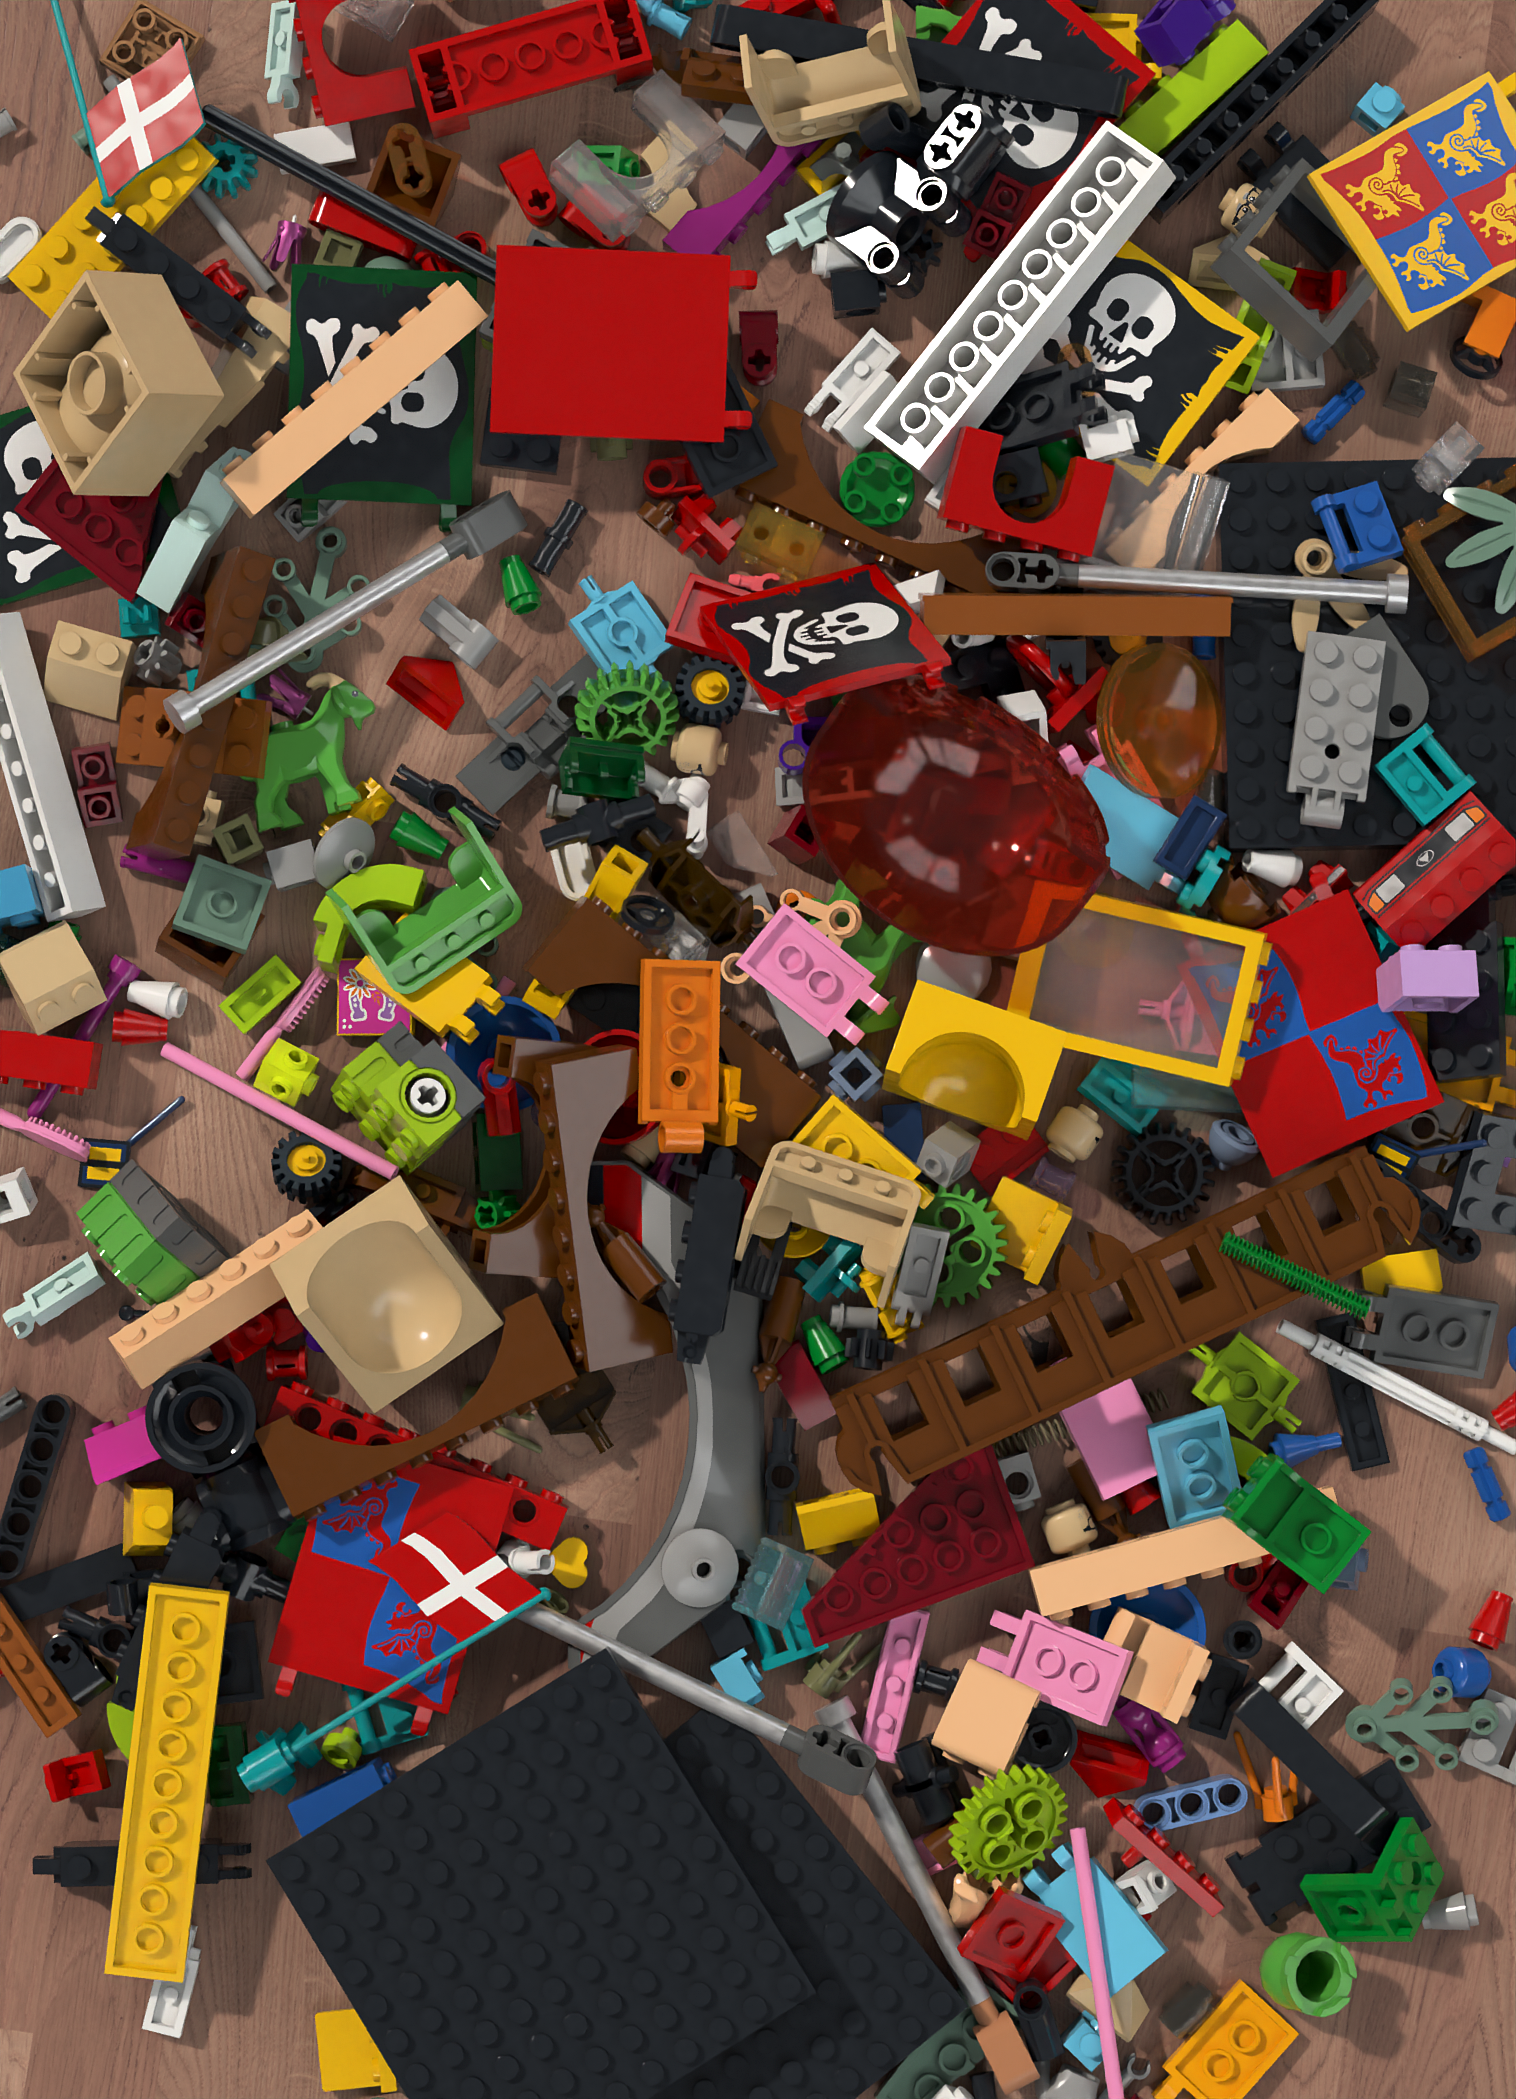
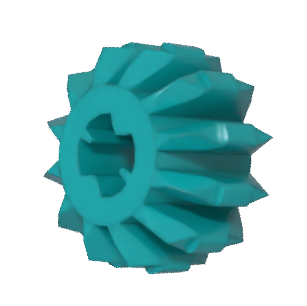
M216 133L214 134L215 145L211 146L206 141L201 143L219 160L217 165L203 179L201 187L205 192L215 188V196L218 199L224 197L226 190H229L233 199H237L238 191L236 188L241 186L244 190L250 191L252 187L246 178L253 179L258 177V170L252 167L258 162V157L254 153H248V150L228 139L226 142H223L221 135ZM229 160L232 169L228 172H223L221 162Z

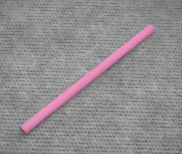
M167 1042L163 1046L160 1053L162 1057L385 1178L393 1180L396 1177L399 1167L173 1044Z
M1085 1827L1070 1829L1108 2098L1125 2099Z

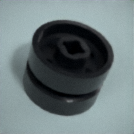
M1040 1700L1037 1708L1033 1707L1027 1723L1029 1726L1014 1757V1761L1021 1768L1029 1764L1034 1770L1040 1767L1046 1774L1060 1770L1072 1759L1077 1748L1078 1734L1076 1726L1067 1711ZM1046 1730L1047 1739L1036 1742L1033 1737L1034 1732Z

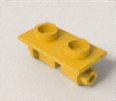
M371 777L366 782L362 780L356 789L359 790L363 801L350 804L353 809L349 813L329 815L320 824L322 828L317 833L323 837L333 825L347 818H359L371 826L375 821L385 816L389 806L395 800Z
M862 1268L863 1270L859 1273L862 1281L859 1285L861 1288H864L873 1307L878 1308L880 1312L878 1317L887 1332V1339L892 1338L895 1344L902 1342L908 1338L907 1333L917 1329L910 1328L912 1313L909 1312L906 1314L903 1327L895 1325L897 1310L891 1309V1302L898 1274L896 1273L885 1307L881 1308L876 1305L885 1277L873 1274L866 1268ZM922 1320L920 1322L919 1329L925 1327Z

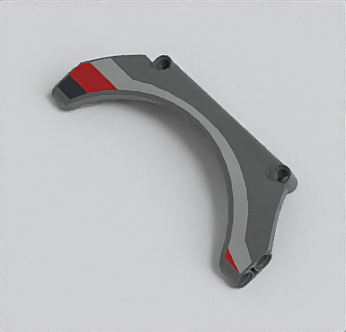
M592 1161L588 1179L587 1202L591 1205H605L604 1221L625 1232H629L667 1280L664 1287L656 1294L668 1316L671 1299H678L681 1283L675 1282V1272L678 1259L685 1260L687 1244L681 1243L682 1231L685 1220H692L694 1206L688 1205L687 1201L675 1194L638 1164L634 1163V1161ZM758 1246L756 1253H758L757 1256L761 1257L762 1251ZM735 1264L724 1331L716 1337H710L701 1365L683 1362L688 1387L689 1435L683 1476L672 1510L659 1537L645 1559L626 1582L601 1605L577 1620L652 1658L707 1615L730 1600L729 1593L723 1600L714 1605L691 1607L679 1602L668 1592L661 1576V1561L667 1546L679 1534L691 1529L704 1528L724 1536L735 1549L738 1563L743 1558L751 1565L749 1578L742 1577L738 1571L737 1580L734 1585L736 1588L756 1584L766 1574L764 1393L759 1392L758 1381L755 1374L751 1373L753 1365L758 1366L760 1363H763L760 1339L758 1337L763 1320V1299L733 1290L740 1268L737 1264ZM673 1330L677 1340V1331ZM706 1562L700 1563L697 1567L698 1576L703 1577L707 1575L709 1565ZM568 1644L569 1669L576 1667L593 1656Z

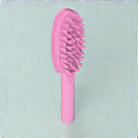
M319 966L305 980L280 1014L274 1026L263 1035L236 1071V1074L246 1082L250 1080L276 1040L280 1038L282 1031L292 1032V1029H295L294 1024H299V1019H303L302 1013L306 1014V1008L310 1009V1003L314 1004V997L317 999L319 997L318 992L322 993V987H326V983L329 982L330 978L325 975L326 973Z
M0 1108V1125L14 1131H19L37 1143L81 1162H87L91 1144L87 1141L84 1142L83 1138L79 1141L77 1135L73 1137L71 1132L67 1134L66 1130L61 1131L60 1127L55 1129L54 1124H51V1126L49 1122L44 1124L43 1120L40 1119L38 1121L37 1117L31 1116L28 1121H23L17 1115Z

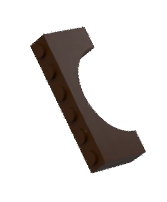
M498 1034L493 1073L506 1076L521 1085L532 1097L540 1112V1098L533 1084V1076L536 1072L535 1061L596 1049L598 1047L575 1042ZM544 1162L534 1191L518 1212L498 1225L483 1229H473L468 1268L489 1274L558 1278L557 1267L560 1264L559 1250L553 1241L552 1230L555 1226L554 1211L548 1202V1189L551 1186L549 1172L546 1170Z

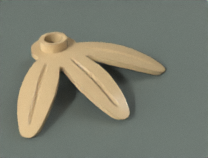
M1312 538L1305 540L1298 546L1295 552V565L1299 572L1303 574L1302 577L1343 579L1341 574L1337 573L1334 565L1336 557L1328 543L1321 539ZM1315 550L1319 555L1317 563L1310 565L1307 561V556L1311 551ZM1350 551L1355 554L1359 553V551ZM1389 559L1344 573V575L1365 580L1381 581L1387 580L1388 574L1408 575L1409 572L1404 564L1394 559ZM1293 601L1292 631L1299 652L1304 653L1307 632H1316L1320 601ZM1329 602L1340 618L1354 630L1370 620L1369 614L1362 603Z

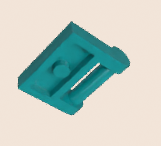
M1425 723L1373 766L1374 770L1422 827L1477 783L1470 774H1464L1433 737L1432 733L1434 731L1428 723ZM1420 744L1453 783L1454 786L1446 791L1412 749Z
M803 1574L737 1598L740 1608H745L763 1658L760 1660L763 1672L829 1648L828 1643L816 1648L814 1647L803 1618L801 1608L811 1599ZM767 1599L771 1600L788 1650L777 1653L759 1602Z
M341 1684L342 1691H347L352 1708L365 1701L362 1689ZM389 1697L378 1701L387 1734L376 1737L368 1708L354 1716L362 1741L359 1743L362 1748L361 1755L370 1754L390 1746L423 1737L411 1733V1726L418 1706Z

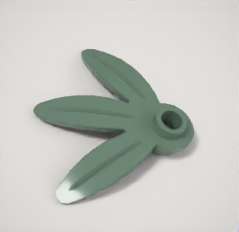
M1447 488L1443 493V497L1453 506L1473 516L1502 523V525L1480 532L1460 544L1446 558L1445 563L1449 568L1480 563L1502 553L1511 546L1513 547L1501 572L1496 592V612L1504 614L1516 602V504L1498 494L1479 488Z

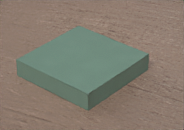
M198 854L171 928L245 955L272 881Z

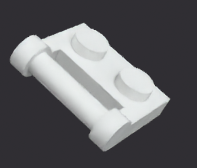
M1291 1641L1284 1649L1286 1653L1260 1679L1259 1683L1270 1693L1298 1663L1305 1672L1277 1701L1307 1730L1344 1691Z

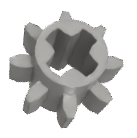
M158 636L155 637L154 641L150 639L145 640L138 646L134 654V663L140 667L136 672V676L148 684L153 683L156 686H160L162 682L169 683L173 681L179 674L182 666L181 660L175 656L180 648L168 639L162 640Z

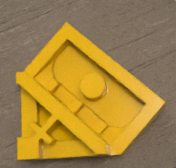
M1437 1248L1388 1255L1360 1269L1363 1290L1382 1295L1385 1283L1440 1292L1443 1288Z

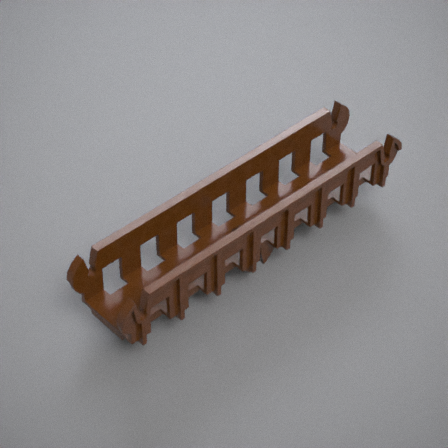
M1366 1146L1352 1148L1131 1253L1125 1243L1111 1235L1087 1231L1093 1263L1099 1269V1275L1095 1280L1091 1277L1088 1266L1071 1245L1067 1243V1246L1062 1243L1054 1262L1053 1278L1056 1286L1055 1290L828 1397L842 1426V1430L837 1434L835 1445L838 1465L852 1485L864 1492L882 1496L876 1464L870 1455L871 1449L875 1446L881 1447V1452L904 1481L909 1484L1306 1295L1304 1293L1305 1289L1300 1291V1286L1295 1289L1296 1284L1290 1287L1292 1282L1286 1285L1287 1280L1282 1283V1277L1279 1281L1277 1280L1278 1275L1273 1278L1274 1273L1268 1276L1269 1271L1264 1274L1265 1269H1262L1260 1272V1267L1255 1270L1256 1265L1254 1264L1252 1267H1250V1263L1246 1265L1247 1260L1241 1263L1242 1258L1237 1261V1255L1233 1259V1254L1228 1256V1251L1223 1254L1224 1249L1219 1252L1226 1232L1230 1231L1232 1235L1233 1233L1235 1234L1232 1226L1253 1216L1256 1217L1273 1254L1275 1253L1277 1257L1279 1255L1281 1259L1285 1258V1261L1289 1260L1290 1263L1294 1262V1265L1298 1264L1299 1268L1302 1266L1304 1270L1312 1271V1274L1316 1273L1321 1278L1325 1277L1326 1281L1329 1279L1330 1283L1386 1257L1382 1237L1389 1245H1392L1399 1232L1408 1245H1411L1420 1223L1421 1211L1418 1199L1404 1183L1394 1177H1384L1374 1155H1369ZM1325 1183L1342 1221L1321 1230L1304 1192ZM1355 1213L1357 1214V1216H1358V1218H1359L1358 1221H1357L1356 1218H1355ZM1185 1249L1203 1287L1178 1299L1160 1260ZM1116 1282L1133 1321L1106 1333L1089 1294ZM1046 1315L1064 1353L1034 1367L1017 1328ZM976 1348L994 1387L962 1401L945 1363ZM1067 1357V1359H1065V1360H1063V1361H1061V1362H1059V1363H1057V1364H1055V1365H1052L1053 1363H1055V1362H1057V1361H1059V1360H1061V1359ZM907 1382L924 1420L890 1435L873 1397L901 1383Z

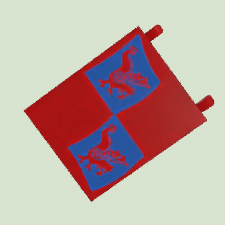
M1317 872L1309 877L1310 885L1319 902L1255 930L1268 933L1266 942L1272 943V950L1268 965H1260L1257 980L1263 981V988L1259 1003H1251L1248 1018L1254 1019V1026L1250 1041H1242L1239 1056L1245 1057L1242 1076L1240 1080L1233 1079L1231 1087L1272 1178L1444 1102L1404 1011L1382 1012L1378 1005L1376 969L1382 963L1349 890L1346 889L1333 895L1323 872ZM1183 932L1181 939L1190 960L1177 965V968L1219 1059L1246 946L1228 942L1205 953L1198 935Z
M336 1435L333 1438V1441L351 1445L371 1446ZM427 1463L416 1469H412L411 1465L397 1470L396 1472L399 1477L382 1486L377 1487L376 1483L373 1482L361 1488L363 1495L348 1503L341 1504L340 1500H336L326 1505L325 1507L328 1512L308 1523L268 1658L269 1663L282 1666L275 1693L288 1697L293 1692L297 1674L300 1671L376 1694L459 1643L460 1641L430 1619L392 1577L368 1561L447 1512L459 1517L475 1529L496 1552L515 1487ZM468 1646L386 1696L418 1706L411 1726L412 1734L424 1736L427 1733L433 1711L449 1714Z

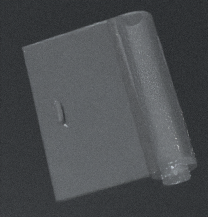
M1118 451L1092 557L1086 558L1084 564L1203 571L1230 482L1213 475L1196 471L1192 473ZM1088 588L1105 594H1184Z

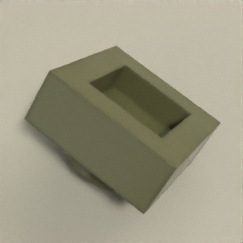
M327 229L313 265L356 267L364 244L359 240Z

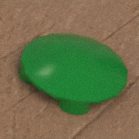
M871 451L859 454L846 466L840 479L839 495L844 509L853 518L868 527H885L897 523L908 513L914 501L915 483L911 468L903 463L901 459L887 452Z

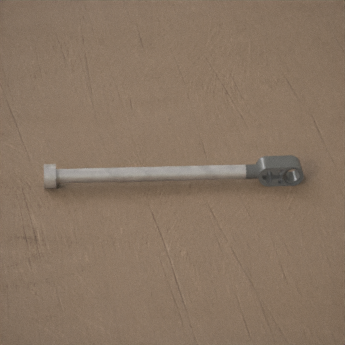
M511 491L501 492L456 518L448 525L452 531V534L193 692L187 694L184 690H179L164 699L165 711L174 726L181 733H187L202 723L201 714L452 560L462 554L465 555L467 560L476 558L522 531L528 526V523Z
M1020 552L995 553L988 559L985 567L988 584L993 589L1004 592L1047 593L1053 590L1055 586L1380 604L1385 605V613L1400 614L1406 613L1409 577L1406 574H1388L1387 581L1068 564L1057 563L1053 557L1047 554ZM997 563H1009L1014 569V575L1007 581L995 579L991 571ZM1020 563H1026V572H1036L1038 565H1045L1046 571L1053 573V576H1046L1045 582L1039 583L1037 582L1036 575L1025 574V583L1019 582Z
M540 1603L515 1617L591 1655H595L604 1648L609 1647L622 1670L798 1754L797 1764L799 1769L805 1775L852 1796L860 1795L867 1789L877 1761L876 1753L870 1746L826 1725H814L805 1732Z

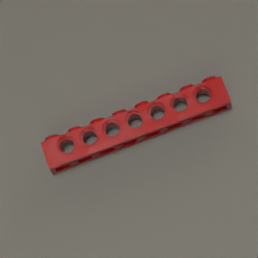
M293 1381L291 1386L281 1385L264 1424L266 1426L289 1414L295 1418L299 1427L313 1434L333 1440L334 1435L337 1436L338 1426L343 1422H348L356 1428L357 1437L355 1441L371 1446L377 1438H386L391 1444L422 1436L404 1427H400L398 1432L384 1427L385 1419L366 1411L362 1417L348 1411L350 1404L329 1396L327 1402L312 1396L315 1389L297 1381ZM307 1407L316 1408L321 1414V1423L316 1429L305 1427L301 1421V1414ZM446 1447L432 1453L434 1460L429 1463L449 1469H458L463 1473L515 1487L502 1532L541 1549L551 1550L569 1506L562 1503L564 1496L545 1488L539 1494L526 1488L529 1481L507 1473L506 1477L502 1478L491 1473L493 1466L472 1457L470 1462L467 1463L456 1458L457 1450L448 1452ZM522 1499L530 1500L536 1507L535 1517L528 1521L519 1519L514 1511L517 1501Z

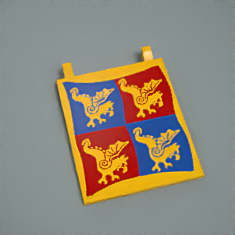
M1488 71L1307 176L1406 332H1409L1516 268V112L1507 99L1516 94V72L1497 84Z

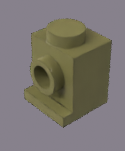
M247 813L212 830L217 848L228 865L234 864L236 867L263 854L264 847Z

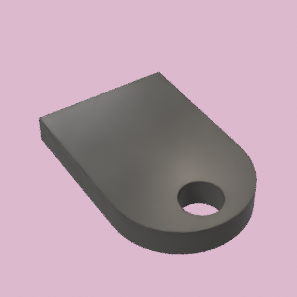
M1379 613L1345 636L1386 641L1374 737L1383 740H1393L1408 735L1420 725L1428 710L1429 695L1423 678ZM1402 706L1408 710L1410 721L1407 726L1397 727L1391 723L1389 712L1392 707Z

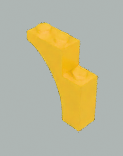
M615 844L602 861L584 897L589 898L591 901L595 896L600 898L613 909L610 917L618 923L621 917L620 909L623 901L633 895L649 863ZM534 979L522 1001L534 1007L538 1012L556 1020L578 988L557 996Z

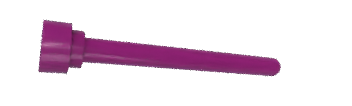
M115 954L107 966L110 969L106 975L109 979L103 987L107 1001L89 1010L72 1039L89 1041L122 986L127 987L130 982L136 980L142 969ZM47 1083L46 1090L40 1089L27 1110L28 1117L32 1116L37 1117V1120L40 1119L61 1085Z

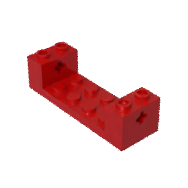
M579 0L408 50L434 139L471 129L468 116L614 75L618 87L654 76L653 59L635 0Z

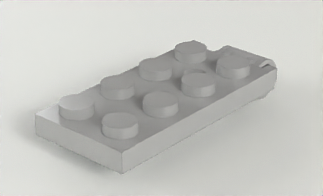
M1308 631L1306 634L1286 788L1287 793H1305L1301 807L1300 824L1340 829L1344 815L1345 799L1356 800V802L1365 803L1386 641ZM1326 746H1337L1339 756L1335 759L1328 758L1325 755Z

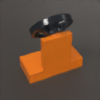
M1485 286L1461 300V302L1477 308L1478 311L1467 335L1458 338L1450 349V358L1454 366L1466 376L1478 380H1489L1498 375L1503 365L1501 352L1513 326H1516V298ZM1461 344L1469 346L1468 348L1456 351V347ZM1491 357H1493L1496 361V369L1493 365ZM1460 359H1467L1473 365L1482 366L1487 372L1474 370L1465 365Z

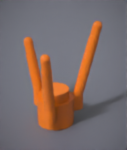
M1235 1731L1233 1737L1254 1795L1255 1809L1262 1810L1263 1820L1267 1822H1283L1293 1819V1806L1298 1805V1777L1290 1770L1289 1787L1287 1790V1786L1282 1785L1279 1758L1273 1757V1785L1265 1787L1264 1794H1262L1241 1733Z

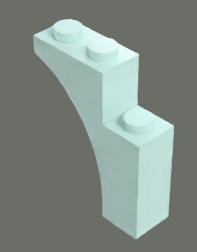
M233 446L205 470L187 508L172 520L136 592L138 595L167 613L174 609L183 592L188 591L206 556L239 506L220 484L222 479L227 476L222 469L239 455L246 460L252 455L250 452Z

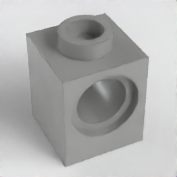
M736 103L730 107L715 127V137L745 160L767 133L754 106Z
M308 839L266 852L269 862L263 863V869L266 879L272 881L271 885L275 884L278 891L284 892L317 882L313 873V858L316 851L315 843Z
M949 1121L925 1139L916 1165L922 1169L921 1172L947 1188L970 1170L981 1140Z
M1025 1450L998 1458L997 1461L1005 1483L1007 1477L1013 1472H1021L1027 1479L1026 1487L1022 1492L1016 1494L1009 1492L1015 1511L1034 1507L1033 1499L1040 1498L1041 1493L1029 1452Z

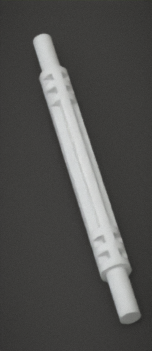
M1282 1319L1278 1324L1276 1333L1307 1348L1308 1354L1476 1441L1483 1439L1512 1455L1516 1453V1439L1489 1426L1488 1420L1320 1333L1314 1335L1285 1319Z

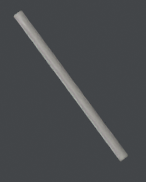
M111 75L103 82V85L110 92L121 82L115 75ZM198 184L189 194L191 199L265 294L271 292L277 286L275 280L208 194L202 189L201 185Z

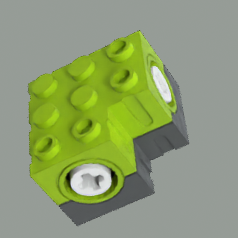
M401 1021L345 1066L330 1089L334 1093L332 1096L338 1107L346 1113L350 1111L360 1122L358 1126L364 1136L372 1142L376 1140L386 1151L384 1155L387 1161L398 1166L399 1171L402 1169L407 1176L460 1132L486 1099L434 1039L423 1047Z

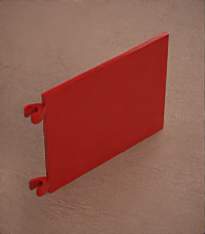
M497 245L490 433L724 443V428L750 429L752 425V413L750 411H725L730 288L754 290L757 286V272L754 270L730 271L731 255Z

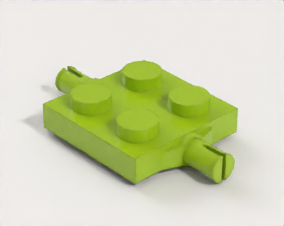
M1238 1331L1227 1346L1217 1353L1204 1343L1197 1347L1205 1352V1355L1197 1348L1189 1350V1352L1206 1364L1203 1376L1190 1392L1209 1408L1222 1405L1226 1421L1249 1440L1253 1441L1261 1429L1274 1421V1419L1290 1431L1291 1434L1297 1428L1289 1423L1286 1418L1298 1427L1302 1423V1420H1299L1284 1408L1288 1395L1299 1383L1300 1379Z

